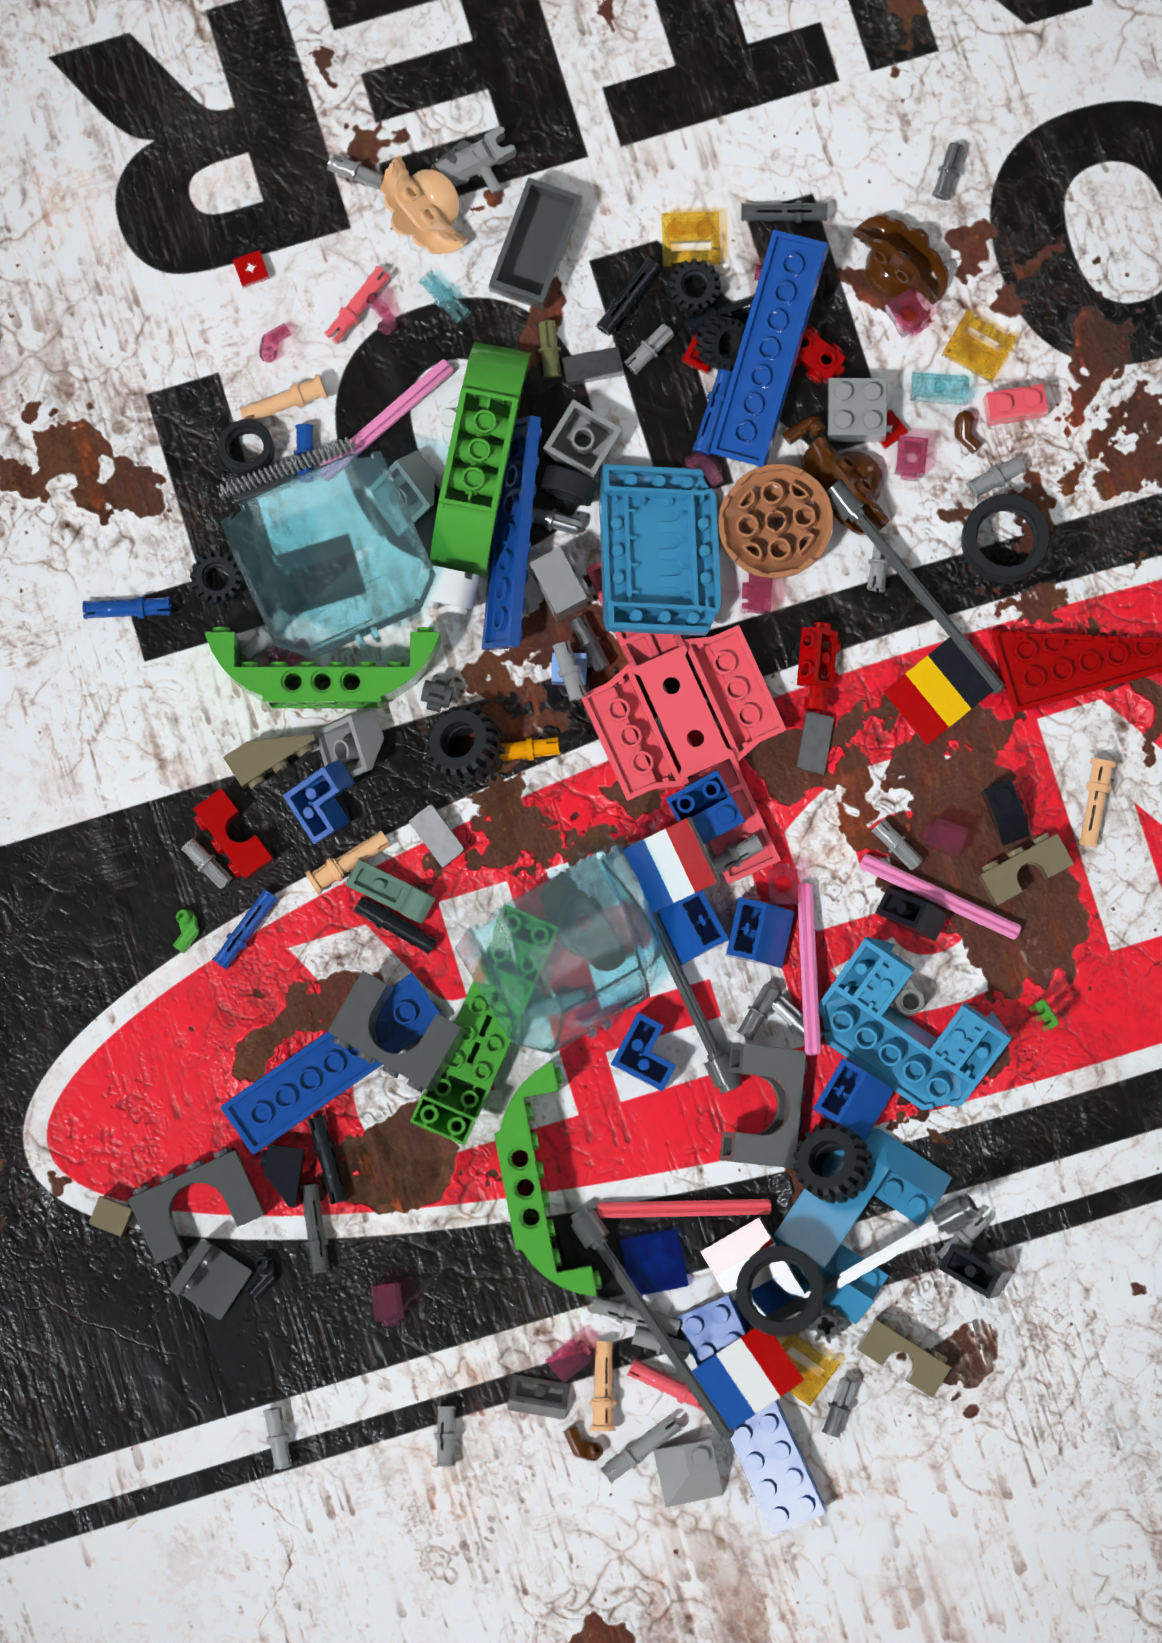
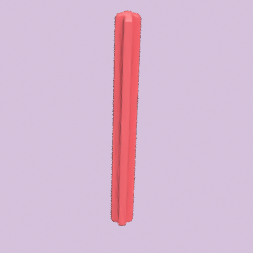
M771 1200L600 1202L597 1204V1214L600 1218L771 1214Z

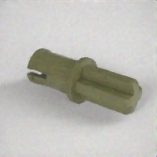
M544 320L539 323L541 348L538 349V353H541L543 378L561 377L559 351H561V347L557 346L554 320Z

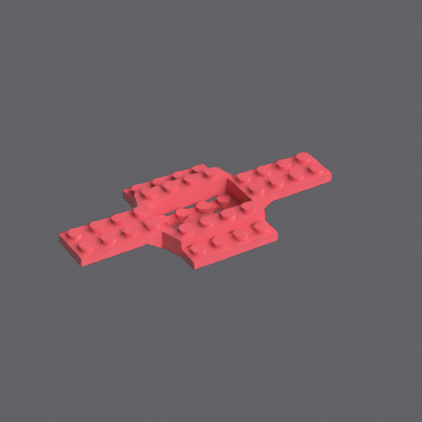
M601 562L587 567L586 572L603 608ZM737 625L711 637L683 640L680 635L614 632L628 664L606 684L586 692L588 696L581 700L627 802L651 791L685 788L717 770L745 822L708 842L714 856L716 857L726 851V847L729 845L733 847L753 834L758 837L764 848L763 851L744 860L741 866H734L723 872L722 874L727 885L780 862V857L738 763L761 742L784 733L787 729L740 626ZM686 654H687V656H688V658H689V660H690V663H691V665H692V667H693V669H694V671H695V674H696V676H697V678H698V680H699V682H700V685H701V687H702V689H703V691H704V694H705V696H706V698H707V700H708V702H709V705H710V707H711V709H712V711H713V713H714V716H715V718H716V720H717V722H718V725H719V727H720V729H721V731H722V733H723V736H724V738H725V740H726V742H727V744H728L729 749L726 747V745H725V743H724V741H723V738H722V736H721V734H720V732H719V729H718V727H717V725H716V723H715V721H714V718H713V716H712V714H711V712H710V710H709V707H708V705H707V703H706V701H705V698H704V696H703V694H702V692H701V690H700V687H699V685H698V683H697V681H696V679H695V676H694V674H693V672H692V670H691V667H690V665H689V663H688V661H687V659H686V656H685ZM635 675L640 676L644 684V687L649 695L653 707L658 715L662 727L680 764V774L677 771V768L668 751V748L659 731V728L650 711V708L646 702V699L641 691V688L637 682ZM667 678H675L679 681L680 689L677 693L668 694L664 691L663 682ZM693 730L700 731L704 736L702 745L698 747H692L687 742V735Z

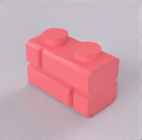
M1043 384L1031 385L1030 388L1025 386L987 392L983 398L988 427L1044 418L1048 413Z

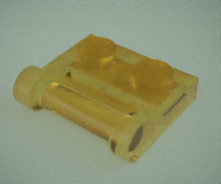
M719 211L661 213L663 266H672V263H682L685 260L691 262L692 259H697L698 262L705 260L711 262V264H720ZM711 243V250L671 251V244Z
M967 309L945 347L942 356L992 383L1017 337L1011 333L1007 335L976 318L974 316L975 313ZM969 326L1003 346L998 352L964 333Z
M799 1333L786 1336L781 1343L786 1353L792 1346L824 1369L821 1375L817 1376L789 1356L805 1379L804 1382L789 1392L808 1406H811L838 1369L840 1363L834 1358L830 1360L798 1337Z

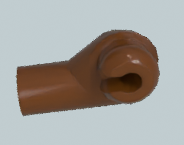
M964 410L958 413L954 420V436L967 450L974 454L981 447L982 443L972 434V422L975 420L974 414L969 410Z
M812 415L794 424L783 432L782 435L786 442L792 445L810 431L814 436L821 434L825 429V425L821 422L820 417Z
M577 1426L563 1431L575 1457L596 1461L602 1456V1445L597 1442L583 1440Z

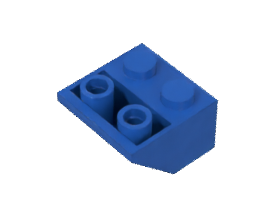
M717 770L665 798L677 823L691 817L703 845L745 822Z
M703 890L656 912L681 966L729 940Z
M739 897L725 956L782 969L794 911Z
M842 1058L813 1110L832 1123L842 1125L846 1129L851 1130L860 1139L865 1141L894 1090L867 1071Z

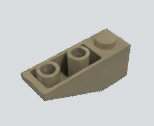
M312 734L247 741L223 758L243 789L249 786L252 790L265 782L264 776L274 771L277 774L290 765L288 762L290 759L297 755L299 758H302L314 750L312 745L317 743Z

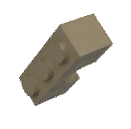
M1047 832L1032 840L1035 846L1024 850L1023 846L1007 854L1009 860L1001 864L995 860L982 867L984 873L979 875L978 878L994 907L1023 892L1017 880V873L1021 866L1033 865L1037 867L1046 880L1074 865L1058 833L1050 837Z
M883 1318L881 1322L873 1319L855 1349L882 1366L892 1353H907L912 1361V1369L905 1381L933 1398L951 1367L945 1364L948 1358L934 1349L930 1354L920 1348L923 1342L909 1333L906 1338L895 1332L898 1326Z

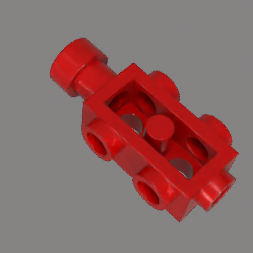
M807 325L803 339L808 342V346L800 347L795 367L800 364L808 370L806 375L813 382L820 384L823 381L825 384H828L829 378H839L846 368L842 364L846 357L842 355L843 350L833 342L826 343L819 338L820 333L815 328ZM827 356L831 359V363L828 365L823 364L821 357Z
M815 622L814 627H805L801 630L797 685L808 687V697H805L804 700L805 710L827 711L828 699L825 698L826 689H833L834 683L838 679V670L835 668V663L841 643L838 640V631L831 630V624Z

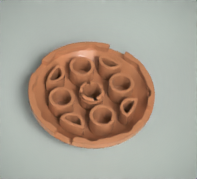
M770 464L755 468L740 477L728 495H725L718 520L720 538L730 558L740 568L750 574L767 579H781L797 575L811 567L822 556L830 542L834 525L833 508L830 498L823 486L814 477L798 467L785 464ZM777 517L784 518L785 521L781 528L778 530L771 529L772 520Z

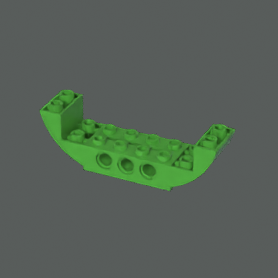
M474 342L461 387L438 500L429 567L438 566L486 578L492 550L491 542L523 383L526 381L530 352Z
M214 627L213 632H205L210 649L226 674L241 689L251 696L262 700L268 709H384L385 702L401 696L427 673L442 643L440 632H434L433 627H418L417 632H410V667H406L404 662H388L387 667H377L375 662H358V667H348L346 662H329V667H319L317 662H300V667H290L287 662H271V667H261L258 662H242L240 667V639L236 633L230 632L228 627ZM293 680L302 681L301 686L297 690L288 689L289 684ZM322 680L331 681L329 688L326 690L317 689L318 684ZM351 680L360 681L359 687L355 690H348L346 686Z
M504 904L494 927L492 939L455 1021V1024L468 1031L434 1091L431 1092L426 1089L424 1095H421L411 1118V1123L465 1146L534 992L557 935L558 927Z
M549 1062L535 1071L520 1085L503 1115L500 1132L494 1133L515 1249H521L530 1263L544 1277L558 1286L575 1293L597 1296L596 1289H601L599 1271H592L591 1265L562 1271L556 1270L557 1266H561L558 1248H552L550 1237L556 1236L553 1219H547L545 1208L550 1207L548 1191L541 1190L540 1179L545 1178L542 1161H536L534 1150L540 1149L537 1132H531L529 1121L534 1120L531 1102L525 1103L524 1099L559 1092L558 1086L563 1085L560 1067L554 1068L553 1062ZM518 1150H523L528 1154L529 1161L524 1167H517L513 1164L512 1156ZM523 1179L530 1180L534 1185V1191L529 1196H523L518 1191V1184ZM533 1208L538 1211L540 1219L537 1224H526L523 1219V1213L526 1209Z

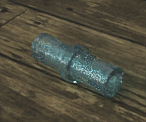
M432 270L427 272L426 275L433 284H430L424 276L419 280V284L435 299L434 303L438 307L442 306L457 325L464 320L456 311L458 310L465 318L471 312L454 296L455 291L451 287L447 288Z

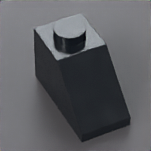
M1011 779L986 788L981 792L1002 846L1030 836L1023 807Z
M889 887L875 912L877 915L933 941H936L948 917L947 914L928 902Z
M268 1144V1150H262L260 1167L265 1168V1176L289 1207L297 1208L305 1149Z
M955 1243L951 1244L939 1267L941 1271L988 1299L1000 1296L1012 1272L1011 1269L991 1257Z

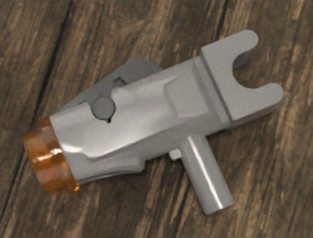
M498 127L485 134V138L474 144L461 140L434 165L430 166V170H436L444 174L452 182L453 186L467 183L469 178L478 175V177L482 176L491 193L496 194L502 190V187L490 167L495 164L499 166L514 158L516 149L512 144L506 147L497 145L505 138L504 127Z

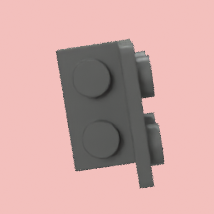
M201 1239L169 1287V1290L178 1296H184L220 1320L249 1279L252 1270L206 1239Z

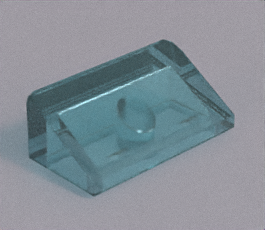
M912 372L910 401L967 405L969 402V376Z

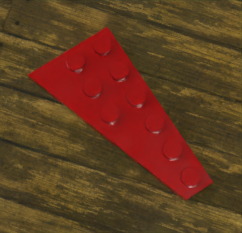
M989 631L1013 715L1162 673V638Z

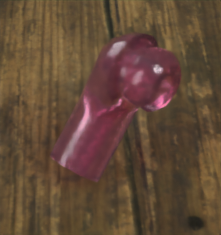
M376 292L371 293L367 297L366 302L382 319L377 324V328L384 335H389L392 330L396 329L397 321L389 305Z
M285 323L262 336L259 356L263 361L268 363L274 362L277 358L279 342L291 336Z
M697 451L692 452L691 456L685 458L684 462L687 468L697 469L699 467L705 474L711 487L717 486L724 481L714 461Z
M300 641L291 650L278 649L277 646H271L266 650L265 656L270 664L271 662H287L288 666L293 667L310 650Z

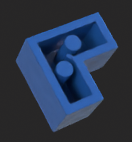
M339 759L322 767L282 796L312 843L316 844L332 836L350 823V820L335 798L356 783Z
M638 1012L611 1066L663 1092L676 1067L675 1064L651 1052L664 1025Z

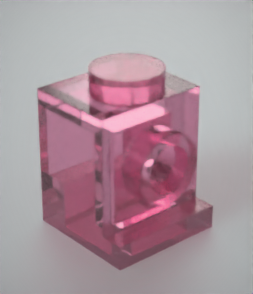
M899 436L894 475L901 476L900 479L905 481H917L918 477L923 478L928 438ZM908 454H915L917 461L911 463L907 460L906 456Z
M749 573L748 582H742V599H747V603L741 604L740 613H770L772 579Z

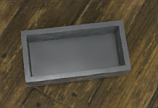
M528 177L489 282L490 292L544 311L582 207V196Z

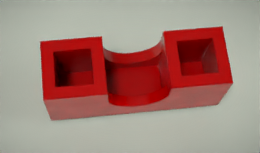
M222 788L193 808L197 814L193 819L203 832L208 829L213 835L214 839L210 841L220 855L225 852L231 862L227 865L237 879L243 876L248 881L275 861L256 835L242 843H237L230 839L228 827L231 821L241 813Z

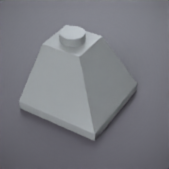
M418 450L397 459L366 491L399 537L403 536L434 505L435 473Z
M376 710L349 715L314 731L324 766L340 759L352 778L372 770L384 740Z
M711 1437L660 1447L654 1450L666 1508L723 1495Z

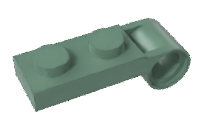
M359 858L345 883L346 886L399 911L404 916L423 924L436 899L433 895Z

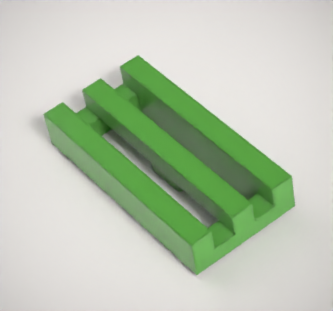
M1039 1000L1028 1007L1031 1012L1037 1010L1039 1013L1034 1017L1037 1022L1044 1021L1045 1024L1041 1026L1043 1032L1059 1025V1020L1046 1000Z

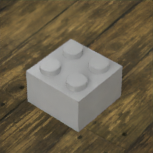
M829 378L827 441H885L887 378Z
M572 400L543 447V455L567 469L596 480L602 465L606 463L621 439L623 429L577 401Z
M561 547L529 563L530 573L556 622L587 607V598L590 597V591L582 577L577 579L575 575L576 564L569 551L563 553Z

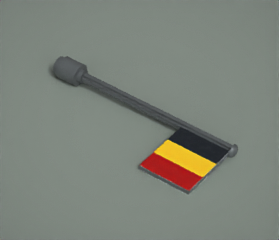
M840 479L826 491L832 508L843 521L849 518L851 522L855 521L949 636L948 639L883 691V694L927 746L989 694L1002 692L1005 688V682H1001L867 518L862 507L866 503L855 497L843 480Z

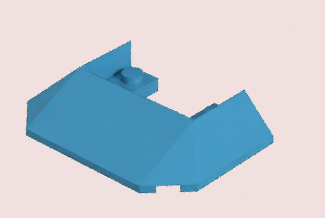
M865 937L819 1002V1014L823 1020L826 1044L921 1110L934 1109L937 1106L951 1105V1107L963 1105L1012 1039L1011 1035L993 1011L986 1017L964 1002L938 1038L932 1036L889 1006L912 975L915 967L891 952L895 946L894 943Z
M880 1129L871 1130L864 1141L873 1157L869 1160L874 1163L873 1170L868 1172L872 1175L870 1182L865 1181L863 1184L867 1188L863 1192L858 1190L856 1192L858 1197L853 1200L846 1197V1203L841 1204L836 1200L834 1204L828 1203L825 1200L822 1201L804 1188L774 1234L775 1242L777 1245L797 1248L809 1255L819 1267L826 1282L864 1260L841 1243L873 1195L921 1226L936 1202H939L952 1177ZM843 1150L832 1152L825 1158L821 1170L823 1177L833 1176L841 1170L845 1161ZM788 1263L802 1288L807 1292L810 1291L809 1281L804 1272L794 1264ZM875 1267L826 1295L825 1304L835 1309L854 1324H857L874 1302V1297L889 1275Z

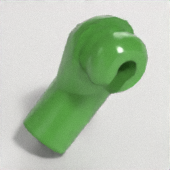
M181 909L176 914V921L179 922L181 934L172 945L183 954L199 934L196 915L187 909Z

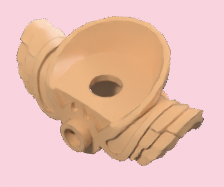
M401 155L395 157L386 169L380 191L385 196L384 203L386 208L393 212L391 217L393 230L403 236L412 235L414 243L419 247H425L430 254L451 253L462 248L467 243V239L451 226L459 212V198L452 182L444 174L436 170H421L410 177Z

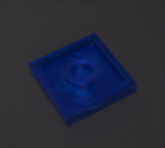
M677 1228L620 1239L626 1273L641 1295L689 1286Z

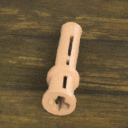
M316 374L314 379L301 384L292 383L289 390L240 407L239 409L244 419L257 421L296 405L298 408H303L305 403L321 397L326 399L328 396L320 375Z
M1091 758L1092 770L1090 781L1086 782L1085 786L1089 794L1079 845L1097 848L1106 794H1109L1112 790L1110 779L1112 769L1116 767V762ZM1096 806L1092 830H1090L1094 807Z
M380 830L336 859L333 857L331 859L328 858L324 865L312 872L307 871L305 874L319 895L322 893L323 888L336 880L342 881L345 877L344 874L353 869L358 858L367 861L391 845Z
M594 1341V1398H591L590 1406L593 1407L592 1425L589 1426V1431H616V1426L613 1425V1407L616 1406L615 1398H612L613 1342Z

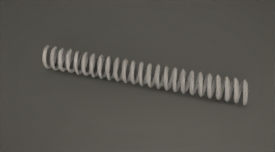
M345 437V444L342 439L339 440L340 447L336 441H334V448L331 443L328 444L329 450L323 445V451L320 447L317 448L318 454L315 449L312 450L313 457L309 451H307V458L304 453L301 454L302 461L296 455L297 463L291 457V464L287 459H285V465L282 461L279 462L280 468L275 463V471L271 465H269V472L266 467L263 468L264 475L258 469L259 478L255 471L252 472L253 479L250 473H247L248 481L244 475L241 476L242 482L237 477V485L231 479L232 488L228 481L225 482L226 489L220 483L221 493L219 496L224 500L225 495L230 498V492L235 496L236 491L241 494V488L244 492H246L247 487L251 490L252 485L257 488V482L262 486L263 481L268 484V478L273 482L274 477L279 480V474L282 478H284L285 473L289 476L290 470L295 474V468L300 472L301 467L306 470V464L309 468L312 467V463L317 466V460L322 464V457L327 462L328 456L333 460V454L337 458L339 453L344 456V450L347 454L350 453V449L353 452L355 451L354 442L350 443L349 439Z

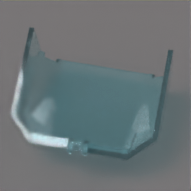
M374 451L371 454L372 457L358 458L356 453H351L244 500L239 504L241 510L232 519L225 517L221 521L233 557L276 647L312 659L355 640L360 650L366 648L364 636L371 634L373 640L378 643L382 641L378 630L421 611L436 573L381 451Z
M618 844L611 847L607 855L603 850L598 851L492 912L494 919L479 928L478 924L470 927L455 947V950L511 1043L549 1054L555 1053L586 1034L591 1039L598 1035L596 1028L601 1026L603 1029L608 1030L612 1027L611 1019L649 998L662 953L660 934L650 905L634 871Z

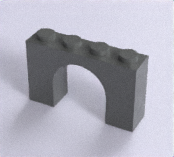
M362 971L327 1032L335 1036L333 1042L348 1050L351 1045L360 1050L357 1056L373 1064L377 1060L384 1064L382 1070L389 1075L398 1078L399 1074L408 1078L407 1085L421 1093L424 1088L433 1092L468 1030L436 1013L421 1041L413 1049L400 1054L388 1053L378 1042L375 1028L377 1018L394 988L369 973Z
M731 1043L728 1073L758 1076L767 1081L775 1092L777 1109L773 1121L762 1132L746 1134L722 1131L719 1161L793 1168V1164L797 1161L793 1158L794 1151L799 1152L796 1145L798 1143V1133L802 1126L800 1112L801 1103L805 1096L803 1088L804 1074L807 1071L805 1051Z
M228 1147L213 1154L215 1159L204 1164L202 1160L186 1166L188 1172L180 1176L173 1172L160 1178L161 1184L150 1189L149 1184L132 1191L134 1197L129 1198L128 1202L156 1264L186 1251L173 1222L172 1206L180 1191L191 1184L204 1183L216 1188L224 1197L237 1227L266 1215L238 1150L231 1152Z

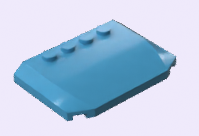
M602 465L599 477L603 622L607 632L706 636L709 632L715 616L721 607L717 497L713 489H709L701 469Z

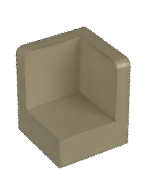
M99 1196L89 1224L123 1237L134 1213L130 1206L104 1196Z

